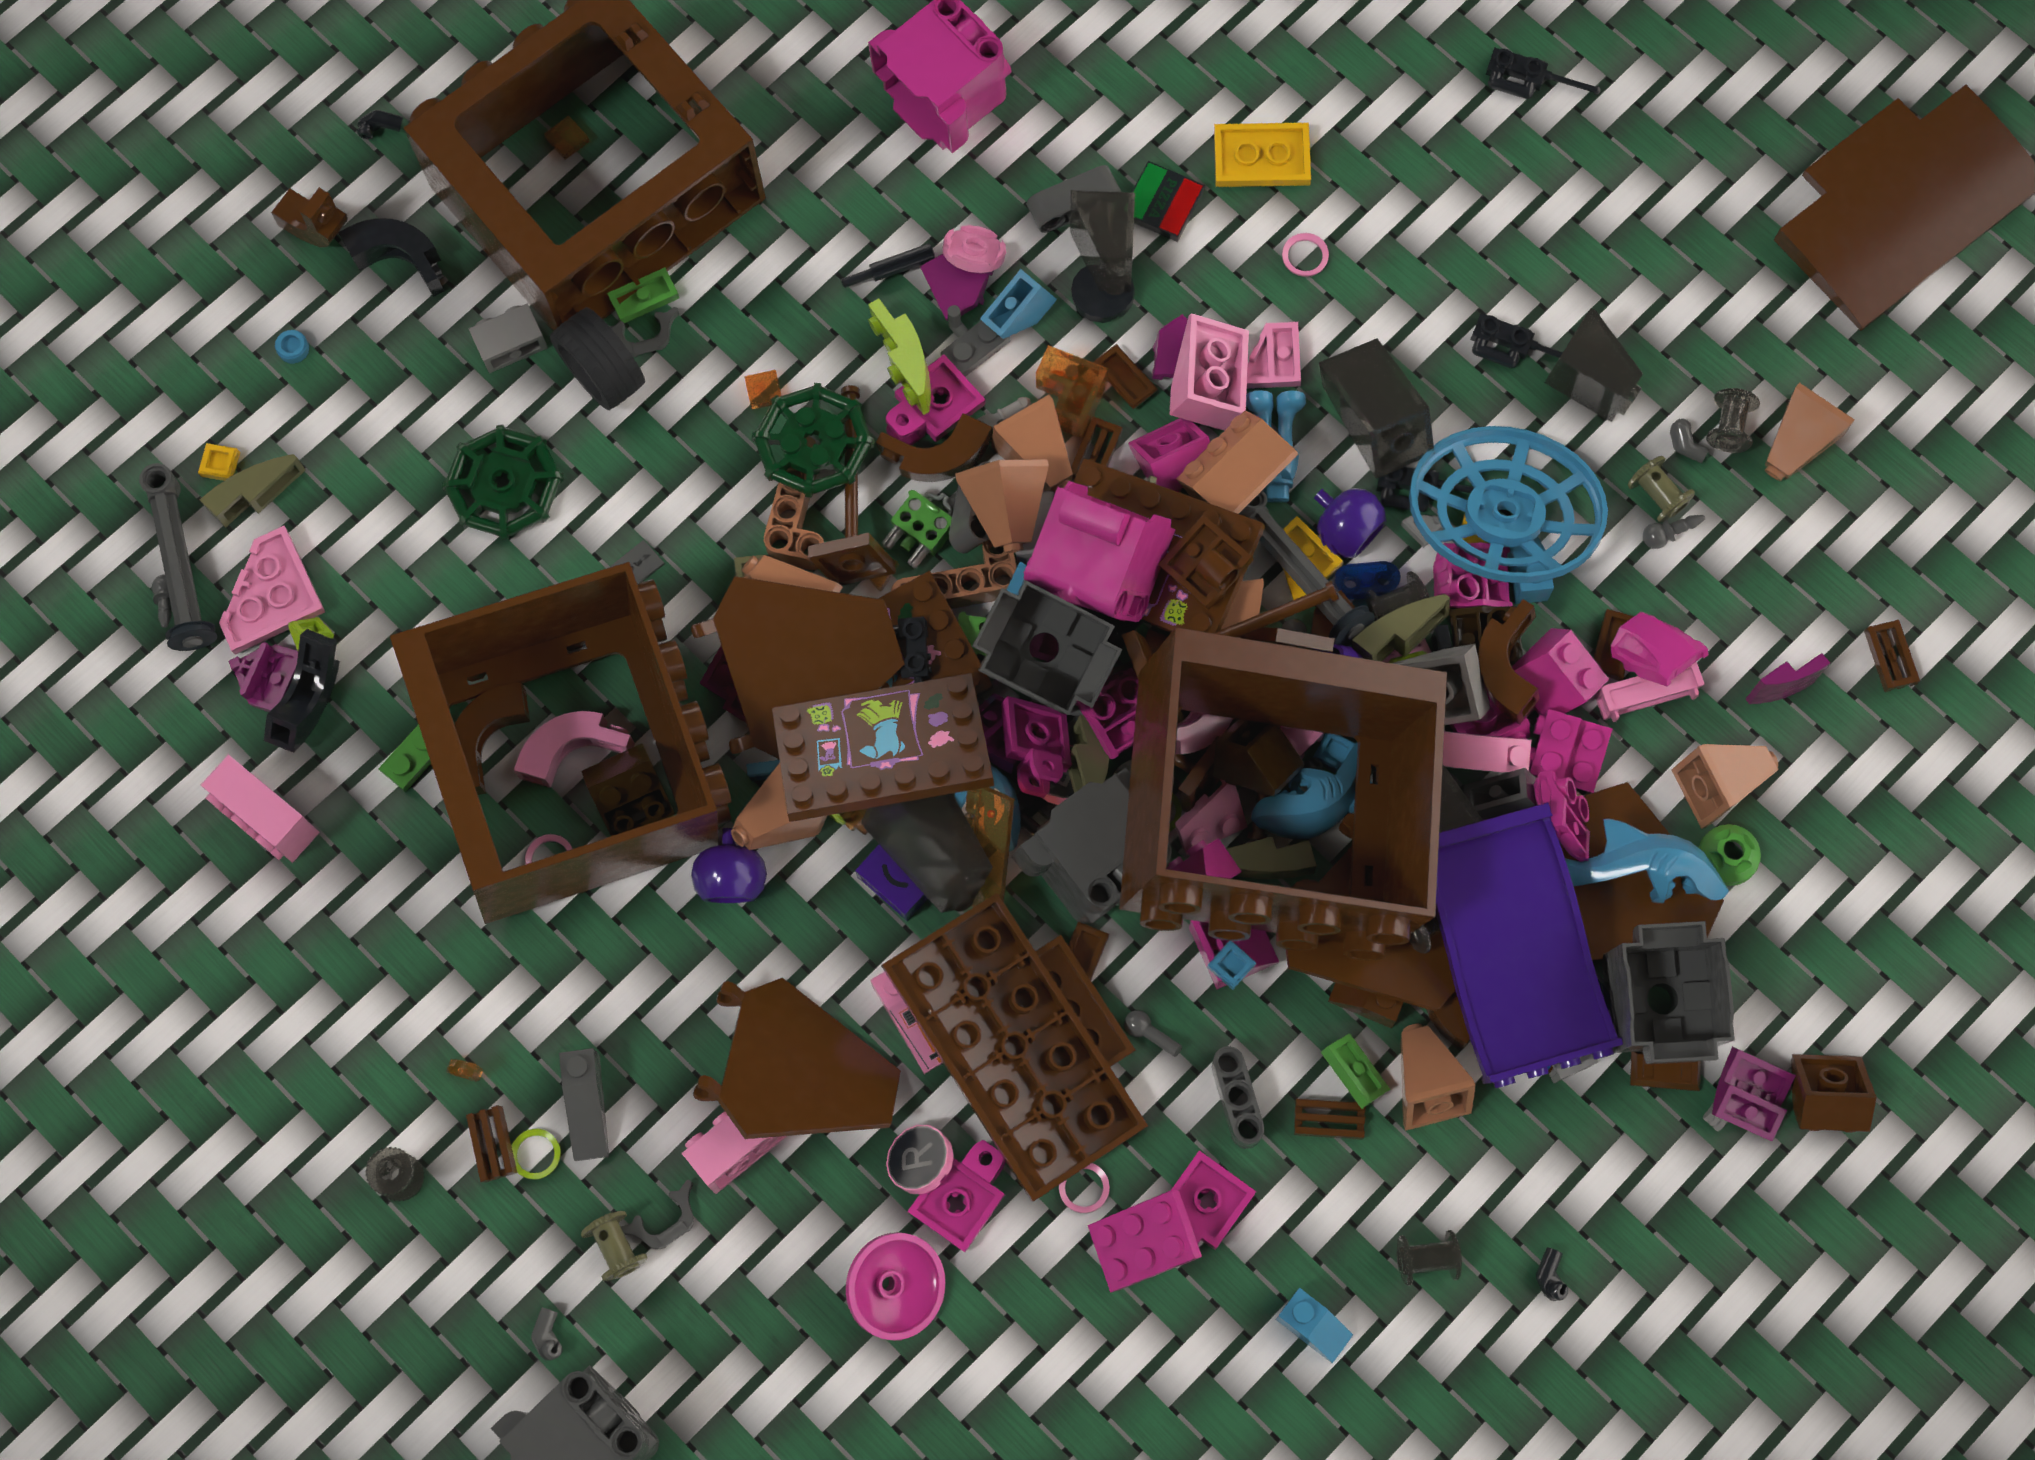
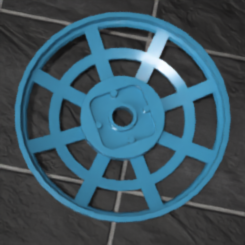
M1502 426L1471 428L1440 440L1427 450L1418 462L1412 475L1409 492L1410 511L1414 522L1432 548L1452 564L1475 575L1497 581L1531 583L1550 580L1569 573L1592 556L1601 542L1607 525L1608 507L1606 495L1600 481L1591 468L1577 454L1563 444L1544 435L1519 428ZM1482 443H1508L1516 445L1512 461L1491 459L1474 463L1465 447ZM1529 448L1555 459L1568 468L1573 475L1558 484L1544 472L1526 465L1525 462ZM1453 452L1461 468L1447 478L1441 489L1423 481L1424 476L1433 464L1443 456ZM1496 470L1509 471L1507 479L1485 481L1480 472ZM1522 475L1537 481L1547 490L1538 495L1532 488L1520 482ZM1465 478H1468L1474 487L1468 500L1450 494L1453 488ZM1580 485H1583L1587 490L1593 504L1595 524L1574 523V511L1567 493ZM1419 492L1437 501V514L1443 530L1431 532L1422 519L1418 504ZM1557 500L1563 513L1564 522L1545 520V506ZM1447 505L1464 511L1467 524L1453 528L1447 515ZM1498 510H1508L1513 515L1505 516L1500 514ZM1541 531L1561 534L1557 541L1545 551L1533 541ZM1477 535L1482 540L1490 543L1488 554L1472 547L1462 538ZM1571 535L1592 536L1586 549L1574 560L1561 565L1552 558L1565 547ZM1453 541L1466 553L1486 561L1485 567L1457 555L1442 544V542ZM1521 546L1530 555V557L1524 558L1501 557L1503 547ZM1540 563L1547 569L1545 571L1522 573L1498 570L1499 565L1520 567Z

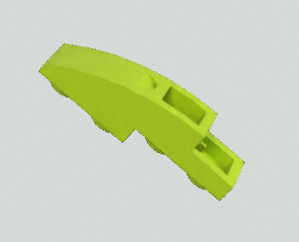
M877 299L868 304L872 316L868 319V322L876 336L882 334L884 337L883 343L888 351L887 354L891 364L887 368L889 375L896 385L899 383L903 385V393L911 406L917 405L922 414L925 415L930 410L931 383L919 337L906 313L894 319L881 300Z

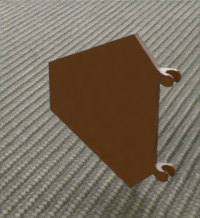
M735 576L713 619L696 623L691 627L694 638H700L715 632L718 633L750 734L736 737L729 741V748L732 754L755 747L779 759L772 708L878 690L904 665L884 599Z
M1628 782L1584 796L1589 807V820L1583 823L1590 831L1589 858L1604 853L1607 842L1604 819L1610 818L1625 822L1647 834L1670 835ZM1576 791V796H1581V794ZM1561 845L1564 858L1579 861L1571 856ZM1646 870L1607 881L1573 886L1580 907L1592 961H1602L1604 953L1622 943H1633V929L1637 925L1705 921L1708 938L1724 900H1710L1699 894H1686L1681 883L1683 878L1676 877L1672 880L1675 882V887L1672 889L1673 894L1671 898L1666 899L1664 903H1654L1650 897V892L1654 887Z
M1349 813L1343 818L1338 829L1343 835L1352 839L1354 814ZM1352 846L1311 891L1349 897ZM1365 867L1364 885H1367V874L1371 868ZM1436 913L1433 919L1410 933L1408 943L1392 945L1386 949L1385 958L1380 960L1365 961L1348 958L1343 955L1344 943L1319 939L1318 948L1314 950L1296 951L1286 949L1288 969L1435 1012L1443 1006L1456 990Z
M784 978L746 992L732 982L726 981L722 984L721 990L717 995V1003L725 1007L740 1006L722 1084L720 1085L709 1076H700L693 1092L695 1099L699 1101H718L744 1139L890 1127L901 1070Z

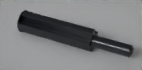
M930 243L902 252L869 264L870 269L842 278L841 283L846 288L871 278L876 282L924 265L934 259V250Z

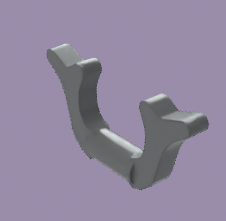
M673 307L665 313L655 312V319L661 326L660 333L655 338L636 343L625 339L624 322L620 321L615 326L609 327L623 342L631 355L637 357L644 353L666 348L670 341L671 325L679 315V311L676 307Z
M686 1180L678 1191L669 1192V1197L677 1202L682 1210V1215L678 1222L661 1234L650 1235L644 1228L643 1219L637 1215L631 1224L621 1226L624 1235L636 1236L653 1249H663L684 1233L689 1232L694 1223V1215L689 1201L693 1183L690 1180Z

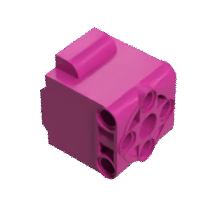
M933 0L897 30H884L868 42L872 70L883 82L884 90L894 99L893 110L921 139L934 140L942 150L947 147L952 154L968 140L969 129L1000 105L1006 98L1005 78L1012 73V70L1004 57L1002 42L961 0Z
M1069 481L1064 488L1057 487L1034 551L1026 565L1024 581L1026 580L1074 605L1094 610L1121 621L1139 622L1147 610L1150 595L1161 569L1158 563L1166 556L1176 529L1171 528V519L1154 514L1149 519L1089 496L1087 486Z

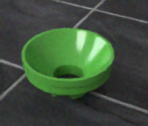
M1720 825L1711 829L1705 834L1698 846L1714 865L1726 886L1739 885L1749 880L1757 871L1760 863L1761 852L1756 838L1745 828L1737 825ZM1727 842H1736L1742 847L1743 855L1740 859L1732 860L1725 855L1724 845Z

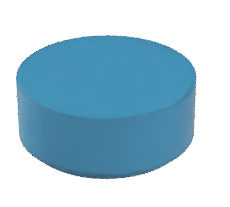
M287 330L277 337L275 350L284 362L290 364L299 363L307 357L309 343L301 332Z

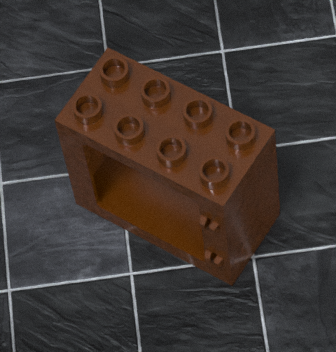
M568 0L565 4L564 12L547 25L533 24L521 31L514 40L513 49L497 61L492 63L486 60L472 66L463 76L462 86L442 100L430 98L419 104L410 116V123L403 128L431 189L552 331L586 307L592 309L602 319L606 318L615 311L607 293L631 282L638 286L640 284L638 279L664 267L668 272L766 199L755 146L751 136L630 0ZM624 54L700 141L695 147L561 245H556L481 158ZM638 289L618 297L619 304L637 292Z
M630 562L390 635L461 856L485 924L699 854L709 847L718 845V825L731 821L727 804L731 802V797L719 763L704 768L701 766V762L710 760L705 742L709 740L700 707L697 701L681 706L679 702L688 700V694L683 680L687 678L686 669L675 639L658 644V642L667 640V635L662 618H665V611L654 579L637 583ZM586 644V649L579 650L568 654L567 650L572 651L575 649L582 648L583 645ZM613 654L623 656L627 661L678 807L677 814L503 871L449 710L450 707L454 704L474 699L482 693L501 685L516 682L524 683ZM487 674V680L471 685L468 684V681L474 682L483 679L484 676Z
M1176 627L1139 672L1119 910L1139 912L1140 925L1152 930H1179L1182 928L1183 919L1209 923L1208 935L1220 940H1247L1251 937V929L1276 933V945L1288 950L1308 951L1317 949L1319 939L1344 943L1343 955L1356 960H1380L1385 958L1386 949L1392 945L1408 943L1410 933L1435 917L1447 672ZM1186 710L1347 736L1357 740L1358 751L1349 897L1166 869L1179 711ZM1371 766L1377 767L1375 772H1373V784H1370ZM1365 867L1371 868L1367 874V885H1364Z

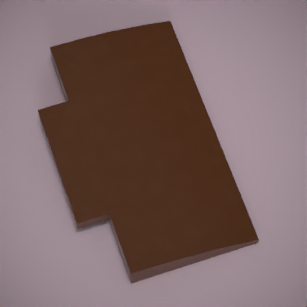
M1967 84L1922 119H1919L1897 98L1805 169L1802 176L1821 197L1781 227L1774 241L1854 325L1862 331L2035 194V162L2007 127Z
M998 893L881 965L1032 1202L1148 1126L1111 1069V1066L1136 1051L1063 937L1059 935L1035 951Z

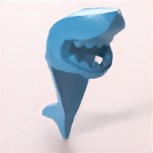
M1358 742L1350 750L1336 775L1318 769L1303 768L1289 782L1290 792L1284 790L1275 797L1269 796L1260 800L1251 813V820L1259 828L1280 837L1311 839L1320 836L1335 826L1347 814L1354 813ZM1299 783L1302 787L1307 786L1306 792L1299 788Z
M1610 818L1604 819L1607 840L1604 853L1583 862L1565 858L1573 886L1607 881L1646 870L1654 887L1650 892L1651 900L1654 903H1664L1666 899L1671 898L1673 894L1672 889L1675 887V882L1672 880L1676 877L1683 878L1681 883L1686 894H1699L1710 900H1720L1729 893L1726 884L1709 858L1692 842L1674 835L1647 834L1625 822Z

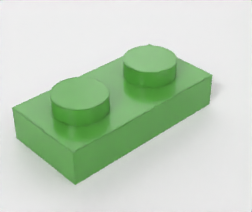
M665 267L638 279L640 282L638 286L631 282L607 293L620 321L624 323L680 298ZM638 289L637 292L619 304L618 297Z
M419 724L378 768L381 773L404 792L431 765Z
M1350 1033L1327 1046L1321 1052L1361 1109L1390 1090Z

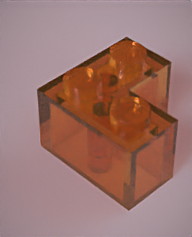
M1048 345L1036 371V388L1060 397L1055 410L1061 431L1083 439L1108 384V368Z

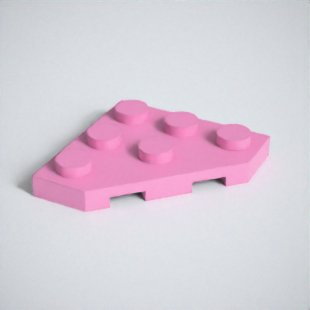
M285 526L254 539L249 550L251 554L245 569H241L233 588L231 602L219 621L229 647L235 655L289 630V622L314 618L325 613L323 605Z

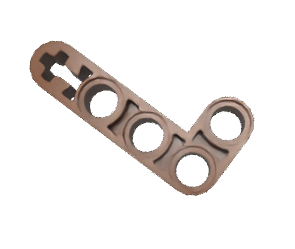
M808 436L806 438L808 441V447H812L814 444H816V441L812 437ZM791 467L786 470V472L806 480L807 474ZM778 483L764 534V544L769 557L795 567L817 570L818 568L808 558V555L804 554L808 546L824 543L823 538L818 533L802 529L810 498L805 497V494ZM785 510H794L796 512L789 519L780 517L781 513ZM780 539L788 542L781 549L772 547L773 543Z
M988 539L982 543L984 564L935 572L932 575L938 586L947 590L944 597L951 609L993 602L998 597L1001 589L1007 590L1009 583L1006 585L997 584L995 579L1001 575L1009 576L1012 579L1017 568L1014 552L993 554L989 551L993 544ZM918 576L897 580L892 585L891 591ZM968 581H975L979 584V587L973 591L965 590L962 586Z

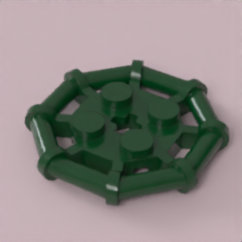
M814 383V386L780 397L775 395L771 398L772 404L757 431L752 432V441L756 443L765 469L764 476L769 481H777L805 494L807 498H812L813 494L844 484H853L870 449L874 448L875 439L870 436L861 411L862 404L859 400H852L822 387L821 383ZM813 400L811 408L803 407L796 413H793L788 408ZM821 400L843 411L835 415L820 408ZM780 414H782L787 421L779 434L770 433ZM849 419L852 421L857 435L856 438L847 437L843 424ZM818 435L822 443L808 447L806 438ZM770 445H780L784 454V458L780 462L776 463ZM847 448L855 449L846 467L843 466L840 461ZM791 467L807 474L806 480L786 472V470ZM828 468V471L834 469L837 472L814 480V475L820 474L821 470Z
M501 424L496 425V429L464 444L460 442L456 446L458 451L446 481L442 482V491L447 493L459 518V525L464 529L470 527L500 536L502 540H509L511 535L540 521L546 522L550 518L548 513L558 487L564 481V474L559 472L546 446L547 440L541 435L535 437L505 428ZM507 441L526 448L519 452L506 448L505 443ZM494 443L497 444V447L492 449V453L486 456L484 454L479 456L476 454V452ZM534 455H537L545 472H534L529 462ZM471 460L473 465L468 477L461 479L467 461ZM503 474H507V478L510 481L509 484L499 488L494 480L502 478ZM537 483H546L539 503L536 504L531 499ZM470 489L475 502L469 508L460 492L461 490ZM524 506L532 510L508 522V514L517 513ZM482 510L499 514V523L478 517L477 515Z

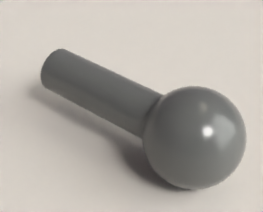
M1134 1010L1125 1017L1124 1028L1130 1036L1136 1038L1144 1036L1174 1057L1181 1052L1182 1045L1152 1026L1151 1020L1145 1012Z

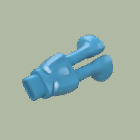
M1262 390L1247 393L1246 407L1272 428V393ZM1285 391L1276 398L1278 434L1292 447L1293 420L1296 413L1302 410L1306 404V395L1300 391ZM1299 452L1263 489L1267 496V502L1289 501V489L1293 488Z

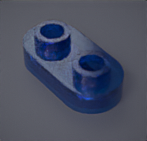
M1387 561L1347 564L1336 572L1334 586L1337 592L1341 590L1350 600L1386 597L1397 591L1401 575L1399 569ZM1379 578H1385L1388 580L1389 583L1387 585H1381L1378 583L1377 580ZM1353 581L1356 586L1349 588L1345 585V582Z

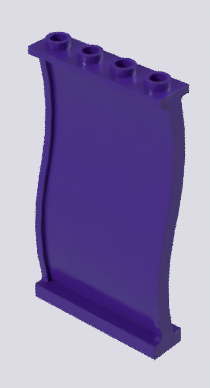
M1549 803L1439 833L1435 913L1443 937L1465 1025L1483 1075L1481 1077L1483 1084L1494 1082L1495 1088L1516 1083L1514 1076L1527 1073L1528 1079L1548 1074L1547 1066L1559 1063L1561 1069L1582 1064L1580 1057L1592 1054L1594 1060L1613 1055V1047L1623 1045L1622 1038H1619L1615 1031L1597 979L1571 876L1551 821L1552 813Z

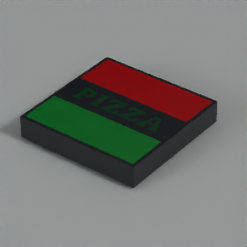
M1148 161L1121 211V218L1178 242L1205 191V185Z

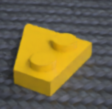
M1298 516L1283 529L1326 579L1343 565V560L1337 554L1331 553L1327 545L1323 546L1321 539ZM1283 568L1293 600L1305 596V592Z

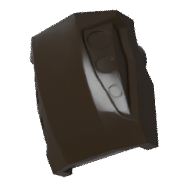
M1475 606L1450 609L1449 616L1453 647L1475 644L1479 658L1480 641L1487 624L1493 618L1503 625V618L1512 606ZM1521 637L1512 649L1510 655L1511 667L1523 656Z

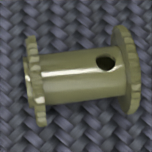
M1658 456L1644 464L1628 482L1630 489L1640 485L1661 508L1662 512L1657 517L1659 522H1664V520L1677 515L1689 504L1695 495L1693 489L1682 493L1660 468L1665 462L1666 458L1664 456Z
M625 1211L606 1214L591 1222L581 1232L582 1238L594 1236L609 1267V1270L601 1276L604 1281L624 1277L638 1269L647 1260L646 1254L634 1255L619 1222L627 1216Z

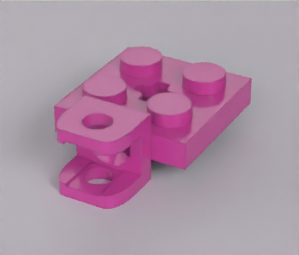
M945 354L928 366L931 383L929 412L923 415L917 405L911 406L903 393L904 387L901 386L895 391V398L900 403L893 407L886 415V423L888 424L886 433L913 445L924 437L927 432L937 442L956 427L962 413L971 416L985 405L986 399ZM938 393L940 396L943 394L948 395L946 403H934L933 394Z
M1007 696L1001 703L1006 758L1021 761L1016 766L1020 790L1023 793L1044 798L1050 791V781L1057 783L1062 778L1063 772H1066L1072 766L1067 714H1062L1048 706ZM1032 730L1035 731V733H1036V735H1037L1038 737H1036V736L1032 733ZM1029 779L1035 780L1038 787L1033 786Z
M981 1140L977 1142L961 1163L953 1158L952 1168L947 1176L944 1175L939 1181L941 1184L932 1191L919 1194L907 1212L966 1253L1005 1196L1003 1192L993 1186V1183L1005 1166V1159L999 1150L986 1141ZM987 1154L991 1155L993 1158L992 1162L989 1165H982L981 1158ZM959 1194H962L965 1197L963 1199V1203L966 1205L963 1211L957 1209L954 1213L950 1212L951 1204L947 1201L950 1196L957 1197Z
M1198 1151L1171 1189H1178L1197 1244L1202 1240L1214 1250L1217 1249L1256 1193L1254 1189L1201 1151ZM1210 1191L1215 1195L1213 1201L1217 1205L1214 1208L1208 1206L1204 1209L1200 1206L1201 1200L1198 1198V1195L1200 1193L1207 1195Z

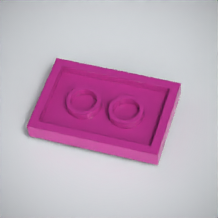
M1178 1189L1170 1190L1087 1225L1110 1293L1202 1257Z

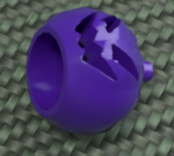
M1351 488L1342 492L1335 499L1321 489L1314 497L1325 508L1318 521V534L1323 546L1327 545L1331 553L1335 555H1341L1344 558L1357 557L1375 539L1387 522L1385 508L1374 494L1365 489Z
M723 828L722 845H716L703 850L693 863L691 878L694 891L703 901L711 903L752 902L764 889L767 877L764 860L757 851L749 850L746 846L736 845L731 835L733 828Z

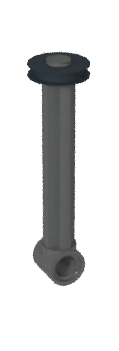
M153 463L142 470L139 476V483L146 492L148 502L151 504L175 626L170 628L165 634L168 640L167 646L177 651L197 650L215 642L217 634L214 631L216 629L214 624L202 621L177 503L181 493V486L168 467L160 463ZM165 481L161 487L155 488L159 482Z
M1262 490L1239 514L1264 523L1265 529L1260 542L1306 595L1326 587L1325 583L1329 581L1268 513L1269 510L1266 507L1267 496ZM1338 593L1339 600L1333 602L1331 599L1316 606L1333 624L1329 638H1335L1334 644L1348 646L1352 644L1354 637L1373 623L1375 616L1364 605L1352 609Z

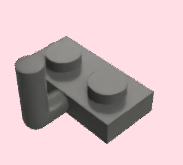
M952 305L947 311L949 328L956 334L958 339L940 353L941 356L945 354L966 377L1010 342V336L1004 339L1001 338L982 320L968 330L961 322L960 308Z

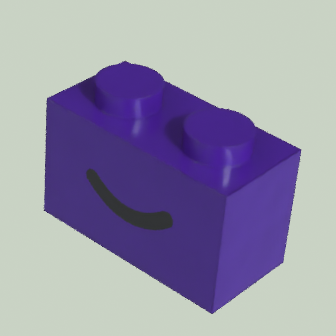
M882 841L859 865L855 872L860 881L902 918L908 921L934 893L933 885L930 883L933 878L922 867L917 866L914 869L905 861L908 856L898 846L892 844L889 847Z

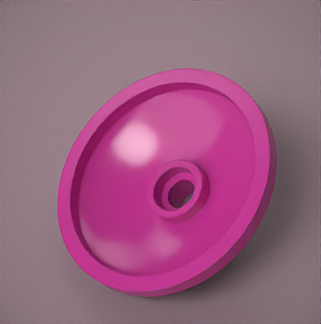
M901 1232L887 1233L868 1242L855 1256L846 1280V1299L853 1318L866 1332L886 1340L907 1339L924 1330L937 1315L945 1294V1273L938 1254L923 1239ZM888 1277L889 1285L884 1289L882 1283Z

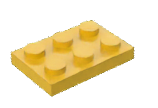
M1309 123L1214 124L1216 187L1310 186Z

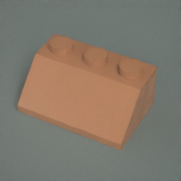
M1245 410L1242 414L1236 416L1231 421L1230 426L1219 437L1213 439L1194 461L1187 464L1184 471L1176 479L1190 497L1239 514L1298 455V452L1263 419Z

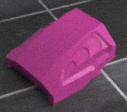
M1444 543L1446 547L1457 555L1485 567L1486 561L1466 553L1455 543ZM1468 543L1472 547L1488 554L1490 543ZM1503 547L1501 557L1507 558V554L1510 553V547ZM1439 553L1436 554L1433 565L1434 596L1442 594L1449 596L1450 608L1513 606V603L1509 601V582L1475 575L1452 564ZM1499 565L1498 570L1508 572V566Z
M1639 612L1623 624L1611 644L1612 657L1621 661L1625 670L1635 672L1640 678L1666 687L1671 684V680L1701 657L1705 658L1709 655L1708 648L1700 641L1694 640L1680 629L1644 612Z
M1132 667L1121 670L1107 678L1093 708L1078 700L1075 703L1087 719L1103 750L1110 759L1118 757L1121 752L1131 747L1134 741L1139 679Z
M1553 770L1540 772L1534 782L1537 805L1549 803L1552 813L1551 821L1559 843L1571 856L1580 862L1589 861L1590 831L1583 824L1589 820V807L1583 795L1576 796V788L1570 777L1558 779Z

